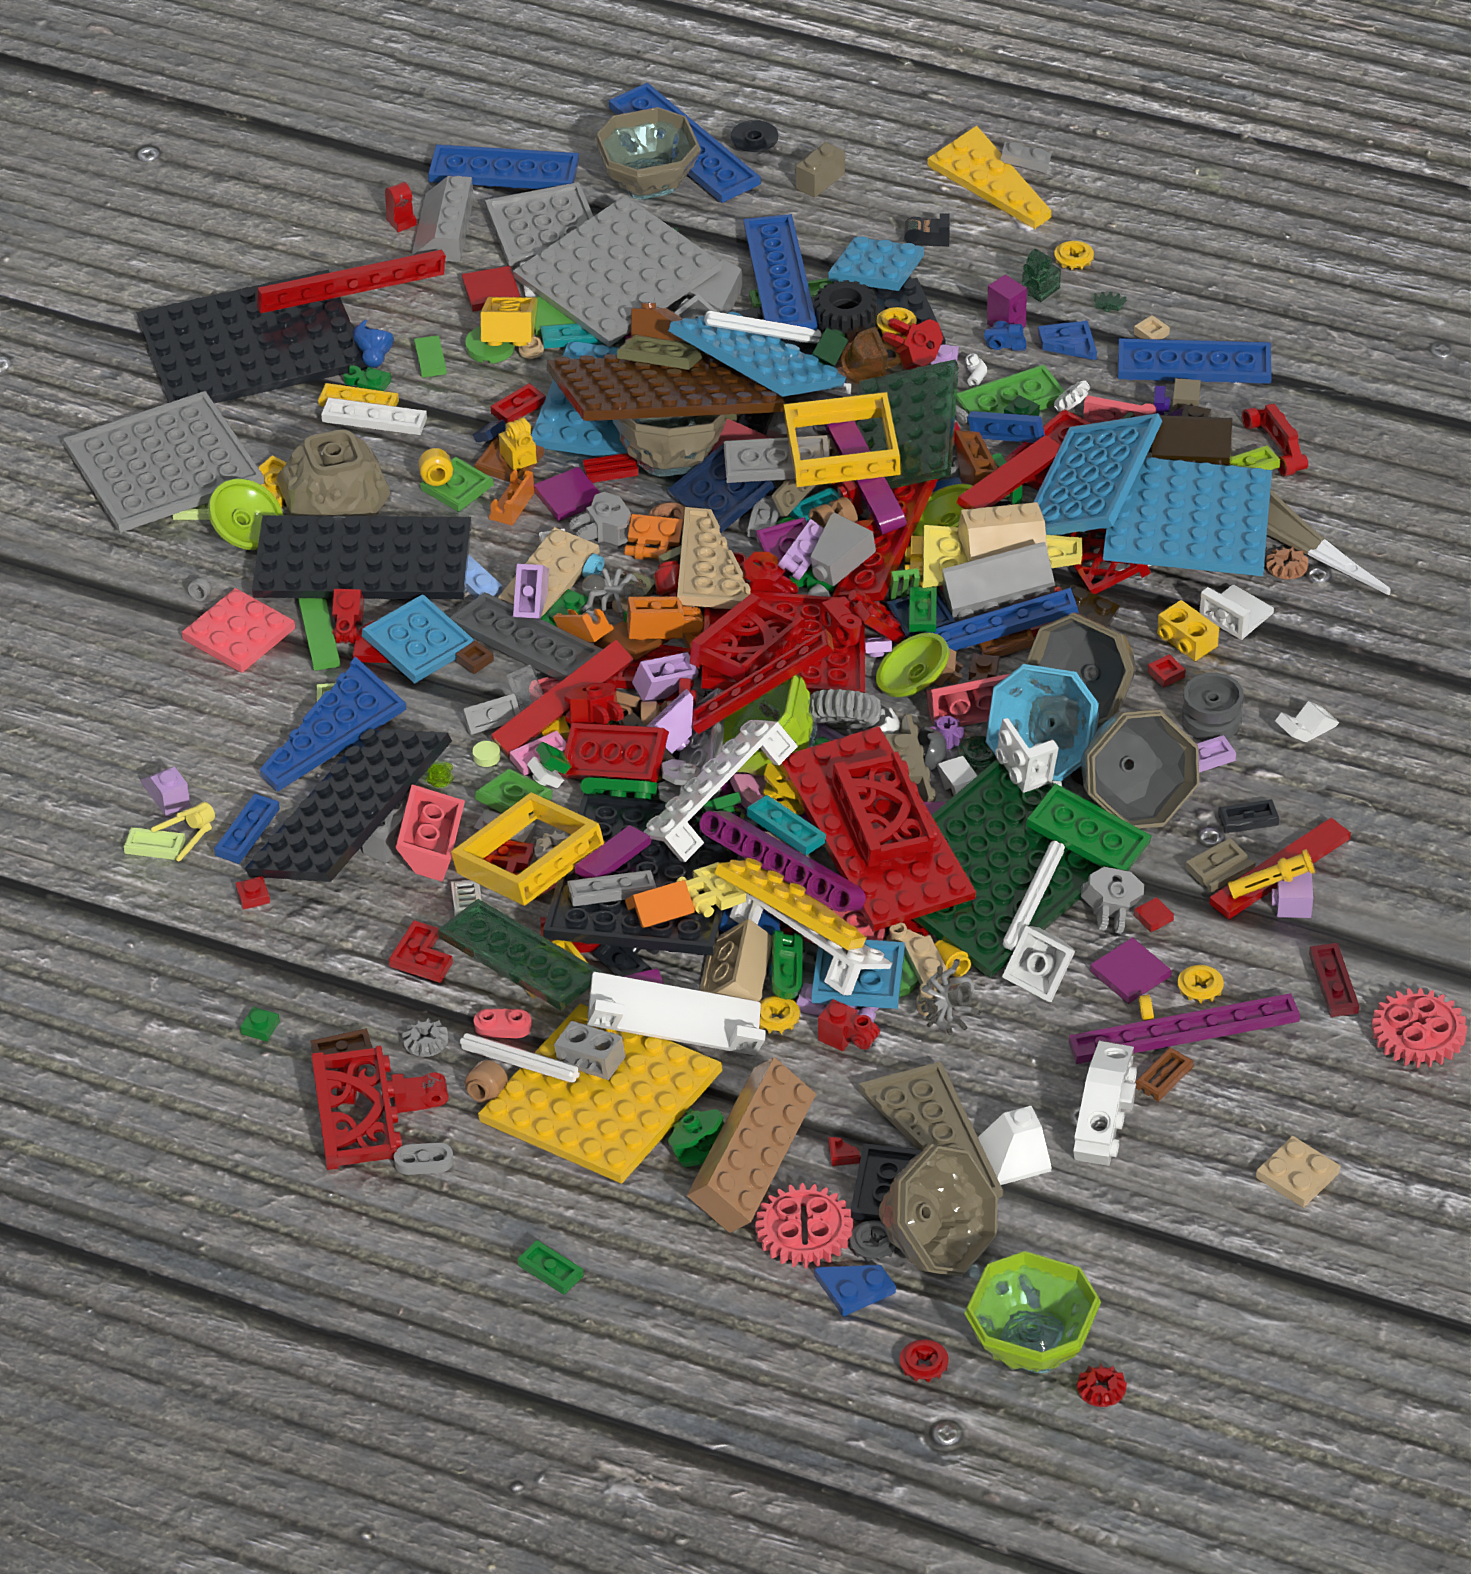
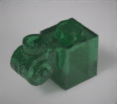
M1038 249L1032 250L1027 257L1026 264L1023 266L1022 285L1027 288L1028 296L1041 303L1060 289L1061 269L1052 264V258Z

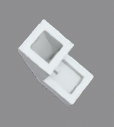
M1310 701L1306 703L1296 718L1281 712L1275 720L1289 735L1303 742H1308L1339 724L1322 706Z
M964 756L937 764L944 789H951L953 796L977 777Z

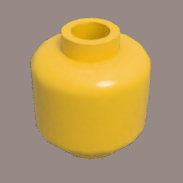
M431 448L421 454L418 460V468L421 478L425 483L431 486L446 484L453 475L450 456L439 448Z

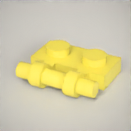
M719 862L694 870V879L687 880L685 877H680L676 881L685 880L694 909L705 917H710L713 914L714 909L711 907L712 905L716 904L720 910H724L746 902L745 891L714 874Z

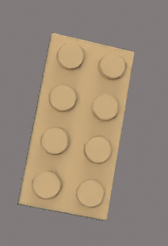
M554 527L525 564L544 565L549 568L548 594L541 617L567 589H571L582 575L588 558L594 553L598 555L600 552L598 544ZM516 576L498 597V599L513 606Z

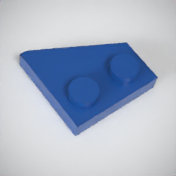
M881 1265L818 1267L814 1269V1277L843 1317L896 1293V1285Z

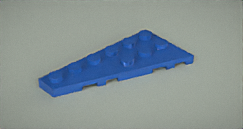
M355 657L350 662L349 669L338 676L336 679L337 683L332 689L326 691L305 715L303 723L297 730L293 729L289 734L288 741L282 747H278L260 768V776L277 792L354 744L360 738L362 732L368 729L376 730L406 710V702Z

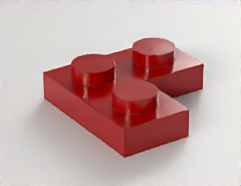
M413 920L390 956L389 967L441 983L453 964L452 955L432 949L440 936L439 928Z

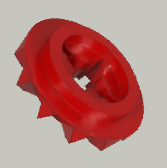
M926 1339L916 1340L907 1344L901 1351L900 1367L904 1370L905 1376H912L915 1382L919 1379H925L929 1383L932 1378L940 1379L942 1373L948 1369V1353L942 1345L935 1341ZM919 1359H922L923 1361H927L929 1359L930 1364L928 1366L924 1363L919 1365Z
M1100 1363L1098 1367L1088 1366L1084 1373H1080L1077 1391L1080 1397L1088 1404L1097 1407H1108L1122 1400L1126 1393L1127 1382L1124 1380L1123 1372L1118 1373L1114 1366L1107 1368L1103 1367ZM1097 1379L1102 1383L1107 1382V1389L1102 1385L1096 1386Z

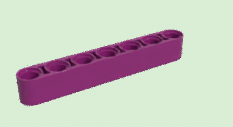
M855 421L824 424L839 455L871 452ZM885 477L854 480L859 487L863 501L882 535L907 525L903 511Z
M709 811L702 815L700 829L706 836L744 858H752L761 862V868L764 870L776 871L784 876L783 881L806 888L805 893L831 909L838 912L858 911L865 904V893L859 886L731 812Z

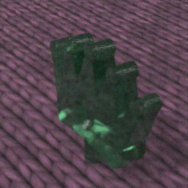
M1101 292L1100 297L1097 293L1093 295L1095 307L1097 309H1105V312H1109V310L1119 311L1127 301L1126 296L1120 299L1119 293L1115 297H1113V292H1109L1107 296H1105V292Z

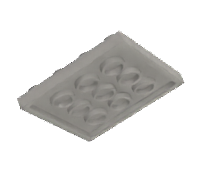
M579 182L485 200L487 213L506 262L510 267L520 266V262L530 260L593 217Z

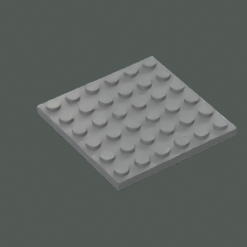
M625 195L513 270V274L516 280L610 347L631 332V308H639L641 303H656L658 308H667L722 270L721 262Z
M206 391L63 438L66 450L120 533L209 503L214 490L228 480L246 479L260 485L264 484L263 474Z

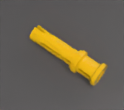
M1305 849L1302 850V854L1289 859L1283 857L1278 861L1277 865L1254 872L1237 880L1229 881L1228 885L1233 898L1236 899L1239 896L1282 880L1292 882L1294 877L1308 872L1313 874L1315 873V868L1308 850Z

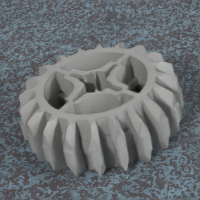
M841 689L821 690L810 695L809 709L813 716V722L816 724L849 730L873 728L879 724L882 712L881 702L874 695Z

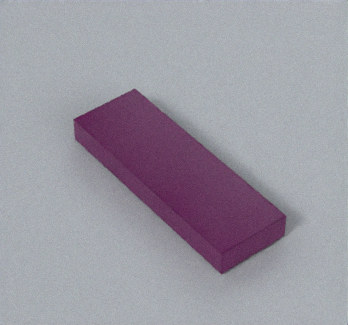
M629 825L575 865V873L586 879L608 876L649 846L651 838L648 834Z

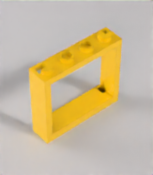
M887 392L784 404L785 426L797 487L901 475L900 454ZM881 417L888 450L801 460L795 428Z
M531 792L452 850L451 854L457 874L525 906L572 871L578 862L602 846L604 841L599 823ZM536 819L571 834L518 875H514L483 860V858Z

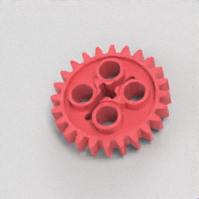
M1407 988L1406 995L1396 991L1395 999L1391 996H1386V1003L1379 1002L1378 1010H1374L1371 1030H1373V1039H1377V1047H1385L1384 1055L1394 1053L1393 1061L1403 1058L1405 1059L1404 1065L1406 1066L1411 1061H1415L1417 1068L1420 1067L1421 1062H1426L1428 1067H1432V1061L1435 1060L1442 1065L1444 1057L1452 1060L1453 1052L1460 1053L1461 1045L1465 1044L1467 1025H1465L1466 1016H1461V1008H1454V1000L1444 1002V994L1436 998L1434 997V990H1431L1426 995L1423 993L1422 988H1419L1417 994H1413L1412 990Z
M801 1183L799 1190H795L792 1185H789V1192L785 1193L783 1190L778 1189L777 1198L769 1195L768 1203H761V1211L757 1212L756 1221L757 1241L762 1242L763 1251L770 1250V1258L773 1259L780 1255V1264H784L789 1259L792 1260V1267L794 1268L798 1262H803L804 1268H808L811 1261L819 1267L820 1259L823 1258L830 1263L831 1254L841 1256V1248H848V1240L852 1237L853 1230L851 1209H846L845 1200L838 1201V1193L828 1196L827 1187L819 1192L817 1191L816 1184H813L810 1190H806L804 1183ZM802 1206H805L807 1210V1245L802 1244Z

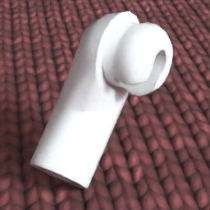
M972 353L966 357L965 362L971 373L967 382L974 388L979 386L987 374V366L982 359L978 358L977 354Z

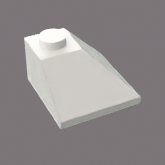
M1025 926L1002 977L1038 997L1052 1002L1075 950L1062 939L1039 927Z
M1032 1106L1003 1113L978 1136L1000 1185L1051 1172L1052 1167L1042 1126Z

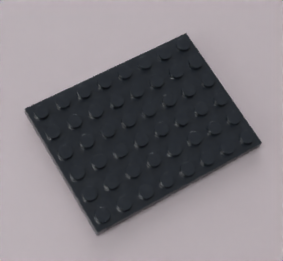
M329 269L136 312L139 326L168 403L206 391L215 404L350 373L349 367L351 365L358 366L361 370L367 369L368 366L362 359L363 352L354 342L353 326L340 297L260 313L257 309L259 287L330 273Z
M584 793L578 814L599 823L603 841L606 843L629 825L644 832L647 829V823L666 809L665 805L667 802ZM734 808L735 811L732 814L744 819L747 809ZM700 809L688 821V824L704 843L686 862L680 861L664 841L651 839L649 846L608 876L651 870L656 887L658 888L675 883L680 877H685L687 880L694 879V870L717 862L726 863L731 860H737L738 854L706 836L701 831L700 824H695L694 820L701 818L703 815ZM575 868L557 881L543 928V939L713 956L724 914V910H720L716 904L711 906L714 912L710 917H705L702 913H698L695 910L692 914L642 928L636 909L628 910L625 900L573 906L567 889V881L586 879L576 874Z

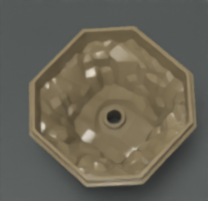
M335 430L307 437L291 454V457L278 473L276 479L292 516H375L390 496L389 486L372 449L362 439L356 437L348 430Z
M930 1144L920 1154L912 1158L907 1166L894 1178L890 1190L884 1195L883 1201L880 1204L879 1217L885 1226L889 1241L904 1253L907 1260L916 1265L919 1270L961 1277L997 1237L998 1196L969 1151Z

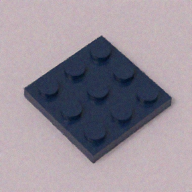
M723 443L707 456L702 463L696 465L672 485L668 491L679 504L685 507L711 509L720 526V533H722L775 489L771 480L727 483Z

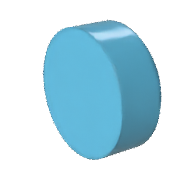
M595 553L592 554L584 565L582 576L588 578L591 575H600L605 564L604 558Z

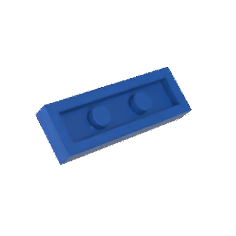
M971 411L968 415L970 430L980 432L983 439L1035 443L1045 436L1041 416Z
M254 794L215 846V856L240 864L280 810L279 801Z

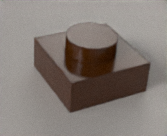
M475 640L456 653V661L475 674L492 663L494 655Z

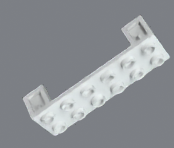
M750 720L740 728L741 732L736 738L727 741L721 748L722 752L716 758L706 762L703 766V771L685 784V791L679 796L670 799L665 805L666 809L647 823V829L644 833L648 834L651 839L664 841L680 861L686 862L704 843L688 824V821L759 748L762 749L774 765H780L798 747L778 722Z
M747 892L746 902L732 908L730 918L739 924L749 918L757 925L762 911L765 909L833 955L834 957L824 982L842 995L852 994L861 969L891 968L892 962L884 958V953L869 948L865 944L863 948L846 950Z
M594 972L591 976L587 1025L755 1056L765 1041L766 1031L759 1029L761 1003L757 1001Z

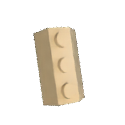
M1038 502L961 510L958 536L968 562L1045 542L1047 547L1045 520Z
M749 918L718 936L713 956L707 955L699 991L759 1002L763 995L762 989L767 975L768 960L771 955L772 936Z

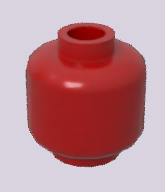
M677 561L660 564L658 570L653 574L659 597H677L680 565Z

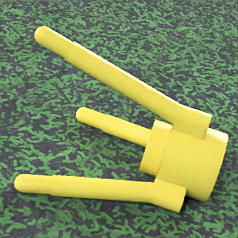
M201 802L193 808L177 813V817L151 828L152 832H156L186 820L191 828L200 829L176 857L177 861H181L199 839L212 829L210 823L215 819V812L207 802Z

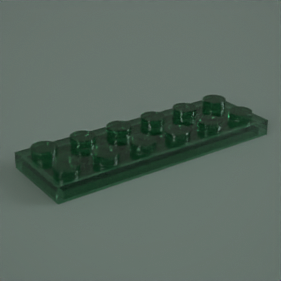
M480 899L475 900L438 929L440 939L560 1011L591 987V979L594 972L600 973L599 969Z

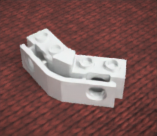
M1103 1041L1098 1042L1088 1070L1074 1137L1075 1145L1073 1152L1075 1160L1110 1166L1111 1157H1117L1119 1140L1115 1139L1117 1129L1123 1128L1125 1112H1122L1121 1109L1132 1111L1134 1105L1137 1068L1132 1067L1134 1047ZM1096 1127H1105L1102 1131L1094 1130Z

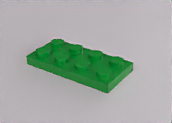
M1056 783L1032 812L1026 823V826L1053 841L1063 843L1065 848L1102 868L1108 867L1124 871L1130 870L1149 845L1152 835Z

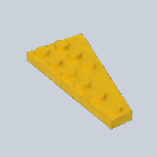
M975 126L927 158L928 167L1034 229L1051 218V209L1011 164L1000 160L1001 152L978 126Z
M746 858V860L742 861L731 860L726 863H718L714 873L717 876L846 950L863 948L867 937L823 903L805 893L806 888L783 881L784 876L776 871L764 870L761 868L762 863L752 858Z

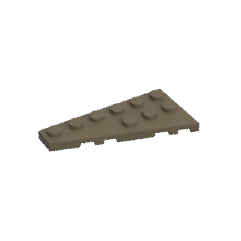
M941 1061L859 1083V1092L918 1150L923 1151L926 1146L936 1144L969 1151L998 1198L1003 1197V1189Z

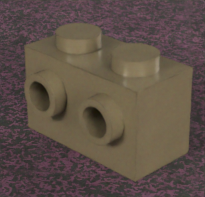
M825 142L805 159L798 162L795 167L796 189L814 198L845 174V151Z

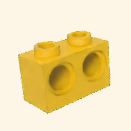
M1180 600L1158 615L1157 634L1163 640L1176 647L1182 654L1197 661L1218 647L1219 627Z

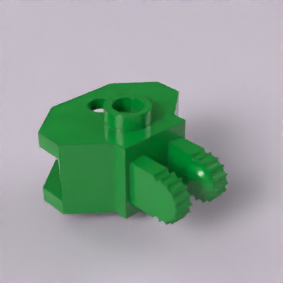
M689 1109L685 1112L686 1116L673 1125L674 1131L668 1142L683 1167L704 1163L724 1125V1117L718 1109L703 1112L699 1110L694 1112V1110Z

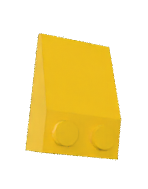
M488 297L481 310V342H487L490 346H499L503 342H512L514 346H526L528 342H532L538 297Z

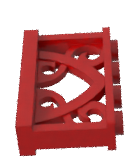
M751 593L692 640L690 664L696 667L704 665L737 681H741L787 653L796 644H800L806 634L804 629L805 618L801 616L795 618L760 602L759 596ZM759 633L763 641V645L738 647L736 636H750Z
M898 751L892 752V755L846 764L845 761L834 763L832 783L868 867L877 866L880 861L922 852L931 853L933 851L934 841H937L936 829L934 825H930L927 819L926 806L924 803H920L917 785L914 781L911 782L907 762L901 759ZM887 771L891 772L894 778L893 781H888L885 779L886 774H884L880 782L874 780L876 774ZM868 775H869L868 779H860V778H859V777H864V776H868ZM867 792H870V797L867 800H862L859 796L861 794L866 796ZM876 794L884 796L901 806L898 815L891 824L880 815L866 812L874 804ZM872 823H879L881 825L879 828L874 829ZM914 828L919 837L906 840L898 832L900 831L904 836L912 837V833L908 829ZM892 838H893V840L895 841V843H890V844H885V845H883L884 843L888 842V841H889L890 839H892Z
M381 1045L371 1049L323 1055V1052L312 1053L313 1073L327 1170L339 1169V1166L385 1159L394 1160V1153L402 1146L400 1131L394 1132L393 1124L398 1123L396 1106H390L389 1098H394L393 1081H387L386 1073L391 1072L389 1055H383ZM371 1064L376 1069L372 1077L365 1075L367 1068L361 1070L358 1077L353 1076L354 1070L359 1065ZM348 1067L347 1073L327 1070ZM379 1082L382 1095L373 1087ZM342 1085L345 1086L342 1095L335 1096L331 1093L333 1089L337 1088L341 1091ZM351 1088L363 1094L374 1104L369 1114L359 1125H356L355 1121L345 1113L331 1112V1108L340 1106L348 1099ZM383 1112L385 1113L386 1124L378 1122ZM340 1122H346L352 1130L348 1132L347 1126L345 1129L339 1130L336 1126ZM376 1132H382L385 1135V1142L378 1146H369L362 1138L367 1135L371 1141L377 1142V1139L374 1137ZM356 1141L360 1147L356 1149L337 1151L355 1143Z

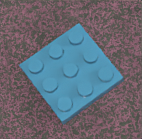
M864 236L854 237L828 272L829 281H857L861 285L865 284L868 287L899 291L923 258L924 247L915 246L912 243L901 244L891 242L890 240H873Z
M423 594L362 630V637L413 683L420 681L456 660V653L475 641Z
M865 940L864 944L884 953V958L892 962L890 969H861L851 995H842L824 982L834 956L818 946L811 1003L829 1004L834 999L849 1006L898 1009L905 942Z

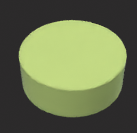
M492 741L479 742L473 747V760L482 767L493 766L500 760V748Z

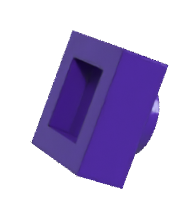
M1155 386L1154 406L1156 407V414L1158 413L1159 415L1169 412L1170 397H1165L1166 386Z

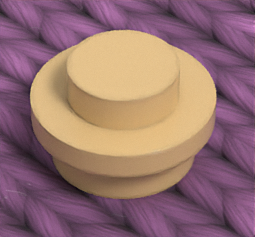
M533 337L532 342H528V345L519 346V354L527 359L538 358L544 352V346L537 337Z

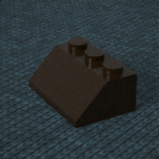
M1159 415L1162 423L1152 442V458L1225 466L1232 464V418Z

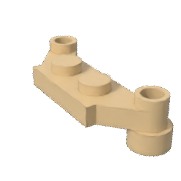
M904 923L890 926V934L887 937V941L905 942V955L921 985L920 994L916 999V1009L923 1016H933L938 1010L934 1005L937 997L923 992L922 987L931 983L930 977L937 972H940L937 976V981L943 986L941 973L946 971L947 968L930 935L922 936L907 929ZM933 985L932 990L940 993L938 989Z

